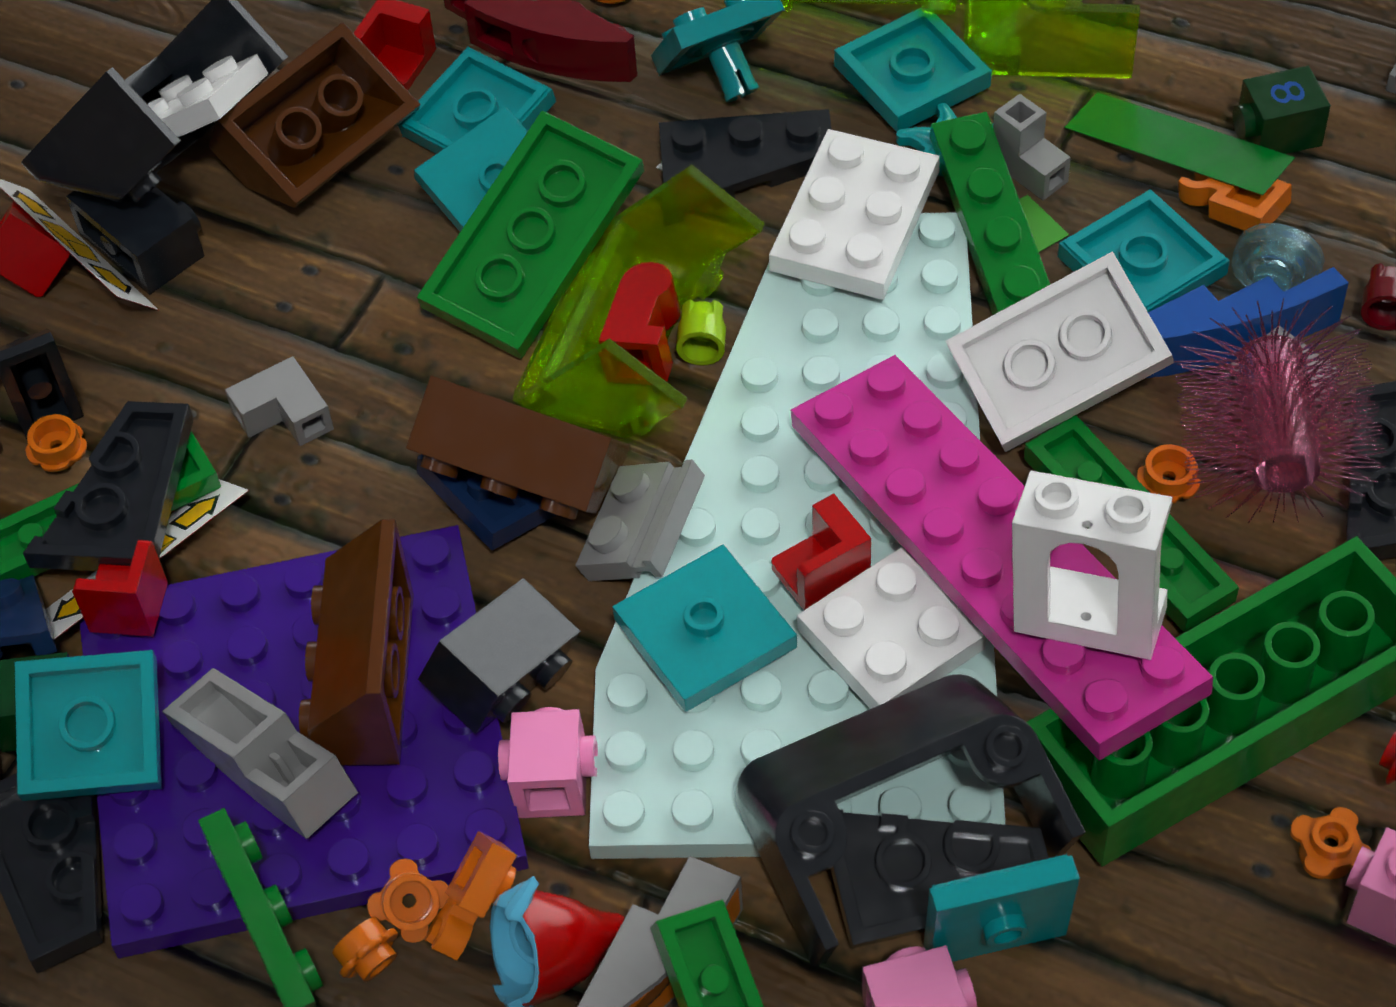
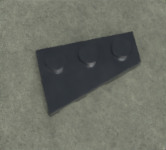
M829 109L659 122L667 222L685 217V208L712 200L715 206L735 200L736 191L760 183L774 187L806 176L827 130H832Z
M1396 381L1357 387L1354 401L1346 542L1357 536L1379 560L1396 557Z
M127 401L89 456L91 467L73 492L66 490L54 507L57 516L42 538L34 536L23 552L29 568L97 571L99 564L131 566L138 540L153 541L157 555L160 557L194 420L189 404Z
M16 773L0 781V892L30 963L37 974L103 943L97 794L22 801L17 794Z
M839 809L847 826L848 841L842 857L830 869L850 948L854 949L925 932L929 891L933 885L1040 861L1049 857L1041 828L955 820L952 823L909 819L907 815L882 813L881 816L845 813L843 809Z

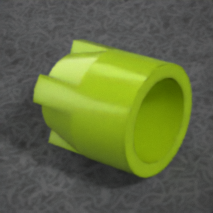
M690 299L682 305L681 320L678 324L676 351L684 361L694 365H710L723 357L725 352L726 326L722 317L723 305L716 300L712 302H694Z

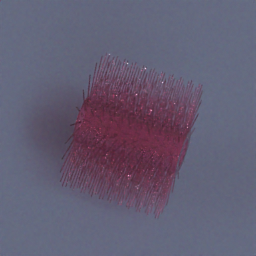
M1284 298L1274 335L1273 310H1271V335H1266L1259 302L1257 301L1262 337H1257L1247 314L1246 317L1253 333L1232 307L1254 340H1251L1250 336H1248L1250 342L1247 343L1236 329L1235 331L1240 337L1235 335L1223 323L1221 325L1210 318L1235 336L1244 346L1240 348L1195 331L1192 332L1219 344L1230 353L1180 346L1190 348L1186 350L1193 351L1209 360L1174 362H1215L1221 365L1177 364L1218 368L1203 370L1182 367L1192 369L1189 371L1195 373L1175 376V378L1195 374L1202 376L1175 379V381L1200 378L1210 380L1203 382H1177L1201 383L1196 386L1180 385L1190 387L1185 388L1182 392L1186 390L1192 391L1179 395L1191 392L1195 394L1177 398L1197 395L1203 397L1177 400V402L1198 400L1195 403H1179V405H1192L1190 407L1182 406V408L1192 409L1184 411H1191V413L1181 416L1193 413L1197 415L1180 418V420L1203 416L1202 420L1182 421L1180 423L1198 422L1197 424H1199L1181 425L1195 426L1185 428L1192 430L1187 433L1195 434L1184 437L1197 436L1196 438L1182 441L1205 438V441L1182 443V445L1201 443L1200 445H1202L1184 447L1195 448L1194 450H1187L1193 452L1189 455L1195 456L1187 457L1186 459L1197 456L1208 458L1185 461V463L1211 460L1202 464L1185 465H1208L1203 468L1186 470H1206L1192 476L1211 470H1224L1189 479V481L1220 474L1215 479L1187 483V485L1212 481L1213 483L1205 486L1206 488L1222 479H1228L1199 492L1202 493L1241 477L1235 484L1194 498L1232 487L1218 500L1220 501L1249 481L1254 480L1255 482L1207 510L1254 486L1247 497L1227 517L1264 489L1268 492L1248 521V524L1258 510L1259 513L1261 512L1270 493L1271 502L1273 492L1279 493L1273 523L1281 493H1283V512H1285V493L1288 492L1291 494L1297 522L1299 523L1294 491H1300L1310 510L1303 495L1304 493L1321 516L1324 517L1303 488H1307L1310 485L1319 495V492H1321L1332 502L1335 501L1346 508L1323 492L1314 482L1317 480L1362 496L1365 495L1340 484L1330 476L1378 482L1324 473L1320 470L1331 469L1370 478L1359 475L1361 473L1350 468L1386 467L1345 466L1339 463L1381 464L1379 462L1345 459L1375 460L1362 456L1367 457L1368 455L1386 452L1358 453V451L1385 449V447L1350 449L1355 446L1382 445L1364 443L1377 442L1374 440L1381 437L1371 439V437L1383 433L1369 436L1357 435L1383 430L1357 432L1363 428L1381 427V425L1368 426V424H1378V422H1370L1374 419H1369L1377 416V414L1370 417L1365 416L1379 412V410L1359 415L1360 411L1377 409L1379 407L1357 410L1356 408L1378 405H1362L1364 402L1375 401H1364L1370 399L1365 396L1373 393L1366 395L1361 393L1375 389L1359 393L1353 391L1375 387V385L1352 389L1354 385L1374 384V382L1358 383L1360 381H1371V379H1361L1367 378L1366 375L1359 376L1370 371L1361 374L1356 373L1371 369L1372 367L1353 372L1343 371L1372 365L1347 368L1350 364L1371 362H1353L1355 360H1368V358H1356L1362 354L1346 358L1366 351V349L1341 358H1330L1368 346L1336 353L1339 349L1368 343L1342 347L1347 344V341L1354 338L1352 336L1359 333L1357 332L1313 351L1320 344L1362 330L1361 328L1322 341L1338 325L1343 323V320L1349 318L1350 315L1301 342L1305 334L1331 307L1316 320L1312 321L1303 331H1300L1293 339L1288 337L1310 300H1308L1296 318L1299 309L1297 310L1291 326L1285 335L1286 320L1283 336L1278 335ZM1333 327L1332 329H1330L1329 331H1327L1326 333L1312 341L1304 348L1301 347L1303 343L1309 341L1310 339L1316 337L1317 335ZM1349 337H1352V338H1350V339H1348V340H1346V341L1340 343L1339 345H1337V346H1335V347H1333V348H1331V349L1323 350V349H1325V348H1327V347H1330V346H1332V345H1334V344H1336V343H1338V342H1341V341H1343V340H1345V339H1347V338H1349ZM1228 346L1233 347V348L1238 349V350L1235 351V350L1229 348ZM1191 349L1236 356L1238 360H1232ZM1332 351V352L1329 353L1328 355H1326V356H1324V357H1321V356H1323L1324 354H1326V353ZM1322 353L1313 359H1307L1312 354ZM1208 356L1220 358V359H1223V360H1217V359H1214V358H1211V357H1208ZM1338 360H1345L1338 364H1329ZM1318 361L1313 365H1307L1310 362ZM1225 362H1235L1239 365H1231ZM1343 365V366H1341V367H1339V368H1337V369H1331V368H1334V367H1336V366ZM1226 369L1231 373H1223L1217 371ZM1210 372L1222 375H1209L1205 373ZM1234 376L1238 378L1230 380L1226 379L1225 377ZM1340 376L1348 377L1345 379H1334ZM1342 381H1350V382L1345 383V384H1343V385H1338V384H1336V383H1339V382H1342ZM1207 383H1216L1211 386H1201ZM1314 383H1318V384H1319V385H1317L1316 387H1315V386H1311V385L1314 384ZM1207 388L1217 389L1215 391H1203V389ZM1342 398H1354L1348 401H1338ZM1359 398H1362V399H1363V400H1360V401H1353V400H1356V399H1359ZM1355 402L1348 406H1342L1345 403ZM1238 404V405H1241V406H1239V407L1236 408V407H1234V406H1232V405ZM1319 404L1323 405V406L1320 407V408H1316V407H1315V406H1317V405H1319ZM1206 405H1218L1210 408H1202ZM1213 410V412H1211V413H1209V412H1201V411ZM1237 419H1241V420H1242V421L1237 422V423L1234 422V421H1236ZM1348 419H1358L1354 422H1343ZM1351 424H1359V425L1354 426V427H1352V428H1347V427H1345V426H1348V425H1351ZM1209 426H1220L1214 429H1203ZM1235 426H1241V427H1243V428L1237 429V428H1234V427H1235ZM1322 426H1326V427H1327V428H1325L1324 430L1318 429V428H1320V427H1322ZM1209 431L1215 432L1214 434H1205V432ZM1329 433H1334V434H1335V435H1332V436H1330V437L1326 436V435H1328ZM1348 436H1355V437H1361V438L1348 439V438H1346V437H1348ZM1239 441H1244L1242 444H1236ZM1325 441V442H1328V443H1330V444H1320V443H1322V442ZM1352 441H1365L1358 444H1344ZM1211 443L1216 444V445H1213V446H1206V445L1211 444ZM1210 448H1222L1215 451H1203ZM1237 448H1244V450H1242V451H1239V450H1236V449H1237ZM1325 448L1336 449V451L1327 452L1322 450H1324ZM1346 452H1348V453L1357 454V456L1346 455V454H1339V453H1346ZM1216 453L1217 455L1207 456L1206 454ZM1331 454H1332V455H1339V456H1346V457H1344V458L1332 459V458L1329 457L1328 455H1331ZM1239 455L1237 459H1229L1231 457ZM1241 463H1247L1244 466L1236 467ZM1329 463L1335 466H1324L1320 464ZM1214 464H1223L1215 468H1207ZM1338 468H1343V469H1346V470H1349V471H1352V472H1355V473H1351V472H1348V471L1340 470V469H1338ZM1239 470H1248L1239 475L1229 476ZM1233 471V472L1227 474L1226 476H1224V477H1222V478H1219V477L1223 476L1224 474H1226L1227 472ZM1249 475H1253L1250 479L1245 480ZM1320 475L1336 484L1319 479L1318 477Z

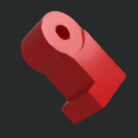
M645 262L635 265L627 270L620 280L599 338L609 377L668 381L673 360L666 331L677 322L680 317L681 308L673 276L669 268L663 264Z

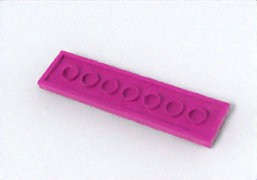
M896 355L791 409L792 427L1099 761L1212 694L1213 676L1162 625L1151 660L1014 632L1012 521L1025 486ZM1067 543L1057 546L1050 552V566L1116 579L1083 544Z

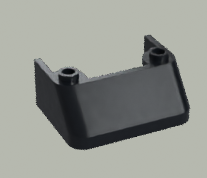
M211 0L156 58L124 80L113 67L106 71L22 160L21 164L39 182L115 202H121L129 196L137 203L162 181L157 173L210 132L215 125L214 121L177 137L147 105L162 97L159 93L162 88L186 75H189L192 82L204 78L202 72L206 68L225 57L232 56L235 62L238 63L257 54L269 74L249 92L251 93L288 56L237 0Z
M962 674L948 675L763 755L750 762L742 771L735 794L738 809L813 969L825 964L839 945L809 878L833 867L840 860L846 849L848 841L847 826L837 806L842 801L962 749L971 768L981 780L995 787H1014L1033 827L1041 828L1049 858L1064 855L1086 833L1035 731L975 678Z

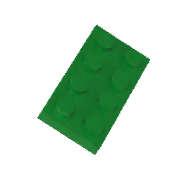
M542 110L418 294L417 300L420 307L522 359L643 174V160Z

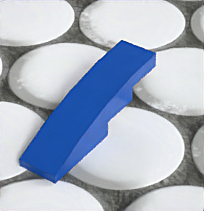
M1334 267L1286 291H1283L1267 276L1219 301L1202 285L1148 312L1172 353L1174 363L1146 378L1170 376L1232 363L1278 325L1298 340L1334 325L1340 321L1349 282Z

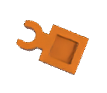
M1196 172L1195 181L1186 177H1181L1178 180L1179 199L1182 202L1191 206L1209 205V218L1260 237L1291 203L1292 184L1278 179L1264 195Z
M480 831L477 832L445 892L449 897L444 907L438 912L425 935L424 940L432 944V949L457 961L470 939L473 925L478 916L484 919L491 903L495 902L499 894L511 888L516 875V868L512 864L517 854L505 844Z

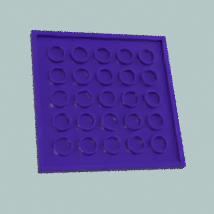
M458 525L400 537L414 593L400 764L342 766L358 793L307 839L274 816L226 776L168 721L162 711L214 668L284 711L296 731L299 732L300 702L302 699H311L312 682H308L306 677L305 650L307 642L317 641L318 625H314L311 613L312 589L314 585H323L325 559L337 550L169 584L166 588L153 637L89 632L84 618L80 620L83 656L153 650L157 658L162 789L97 794L111 945L118 959L247 931L198 822L199 819L222 808H225L233 826L244 821L247 822L263 857V860L252 864L254 872L262 889L276 884L292 920L366 905L370 895L380 892L390 878L389 868L391 864L403 858L413 860L417 864L418 872L431 881L442 880L449 886L478 831L502 842L517 854L512 864L516 871L529 869L517 807L513 804L507 780L502 781L499 774L498 747L499 741L503 739L498 717L475 734L418 680L438 642L476 614Z

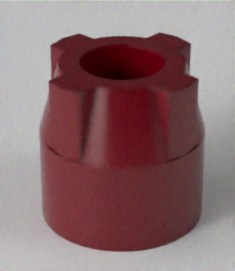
M1382 263L1371 267L1370 279L1363 291L1361 307L1362 319L1366 324L1378 330H1396V267L1384 266Z

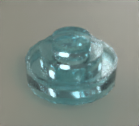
M1264 223L1246 229L1238 238L1231 266L1235 277L1245 287L1269 276L1283 291H1286L1322 273L1325 257L1321 246L1307 233L1296 227L1280 223Z

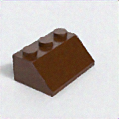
M342 22L241 99L221 119L215 121L208 147L246 188L295 208L416 112L421 104Z
M431 375L406 449L424 455L420 467L457 479L460 468L483 475L480 484L482 489L515 500L519 489L543 497L539 506L540 509L576 520L579 509L590 513L598 512L619 466L623 465L631 445Z
M396 519L380 520L326 558L323 585H314L312 589L311 613L314 625H318L317 641L307 642L305 650V671L308 682H312L311 699H302L300 702L299 732L334 754L341 766L400 764L414 593Z

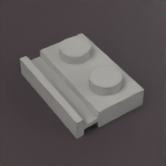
M693 459L685 460L682 467L675 468L670 462L619 466L575 565L588 581L640 578L643 571H650L655 577H663L705 477Z

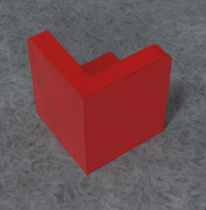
M377 0L354 31L357 38L407 91L436 51L430 10L399 0Z
M13 201L0 220V275L32 295L41 297L70 256V253Z
M834 493L812 505L813 535L774 556L771 560L772 571L803 610L809 608L871 567V537Z
M138 540L131 566L99 564L95 579H76L72 593L89 632L153 637L168 581L153 541Z

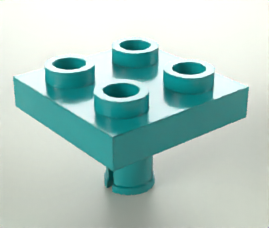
M724 0L726 7L713 13L707 14L705 8L700 7L678 16L673 20L675 27L661 35L663 41L651 54L659 76L709 57L725 95L726 103L737 100L739 95L743 98L754 93L760 87L755 82L740 44L758 38L785 10L781 0Z

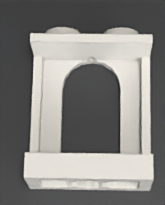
M1030 470L1012 521L1014 632L1151 660L1167 608L1168 589L1159 588L1161 539L1172 506V497ZM1067 543H1079L1095 547L1113 560L1117 566L1119 579L1050 566V552L1057 546Z

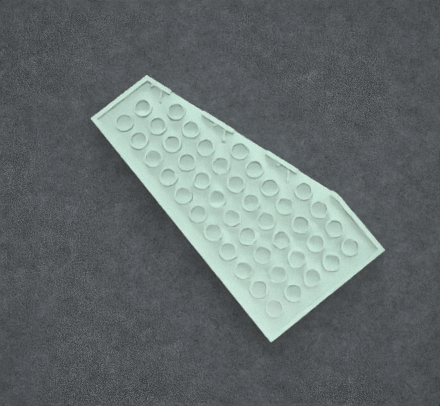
M956 212L921 213L884 300L769 271L768 263L685 460L693 459L705 477L663 577L724 544L797 634V648L685 712L624 631L615 622L595 671L593 736L595 735L597 739L598 756H594L597 776L591 777L589 826L591 859L689 858V856L694 858L761 857L736 803V787L744 768L750 762L763 755L870 709L797 630V615L804 610L772 571L771 560L774 556L813 535L812 505L833 493L871 537V566L902 546L792 427L791 409L896 355L980 440L978 401L946 343V340L973 326L967 237ZM643 571L640 578H634L626 598L663 577H655L650 571ZM986 638L983 651L946 676L962 674L973 677L997 696L994 646ZM962 749L837 804L838 808L843 809L845 813L877 816L886 813L907 815L909 819L952 823L955 820L1006 825L1003 788L992 786L981 780L971 768Z

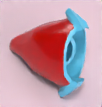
M534 876L499 894L493 903L490 919L493 959L502 985H493L498 999L504 1003L505 1007H534L536 1004L552 1000L587 979L602 961L625 919L624 916L619 913L605 912L588 907L578 900L562 895L536 890L539 883Z

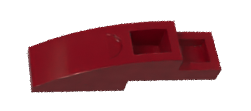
M444 0L446 9L467 20L471 44L512 63L548 74L601 82H631L638 76L634 35L630 34L621 25L612 24L592 13L577 1Z

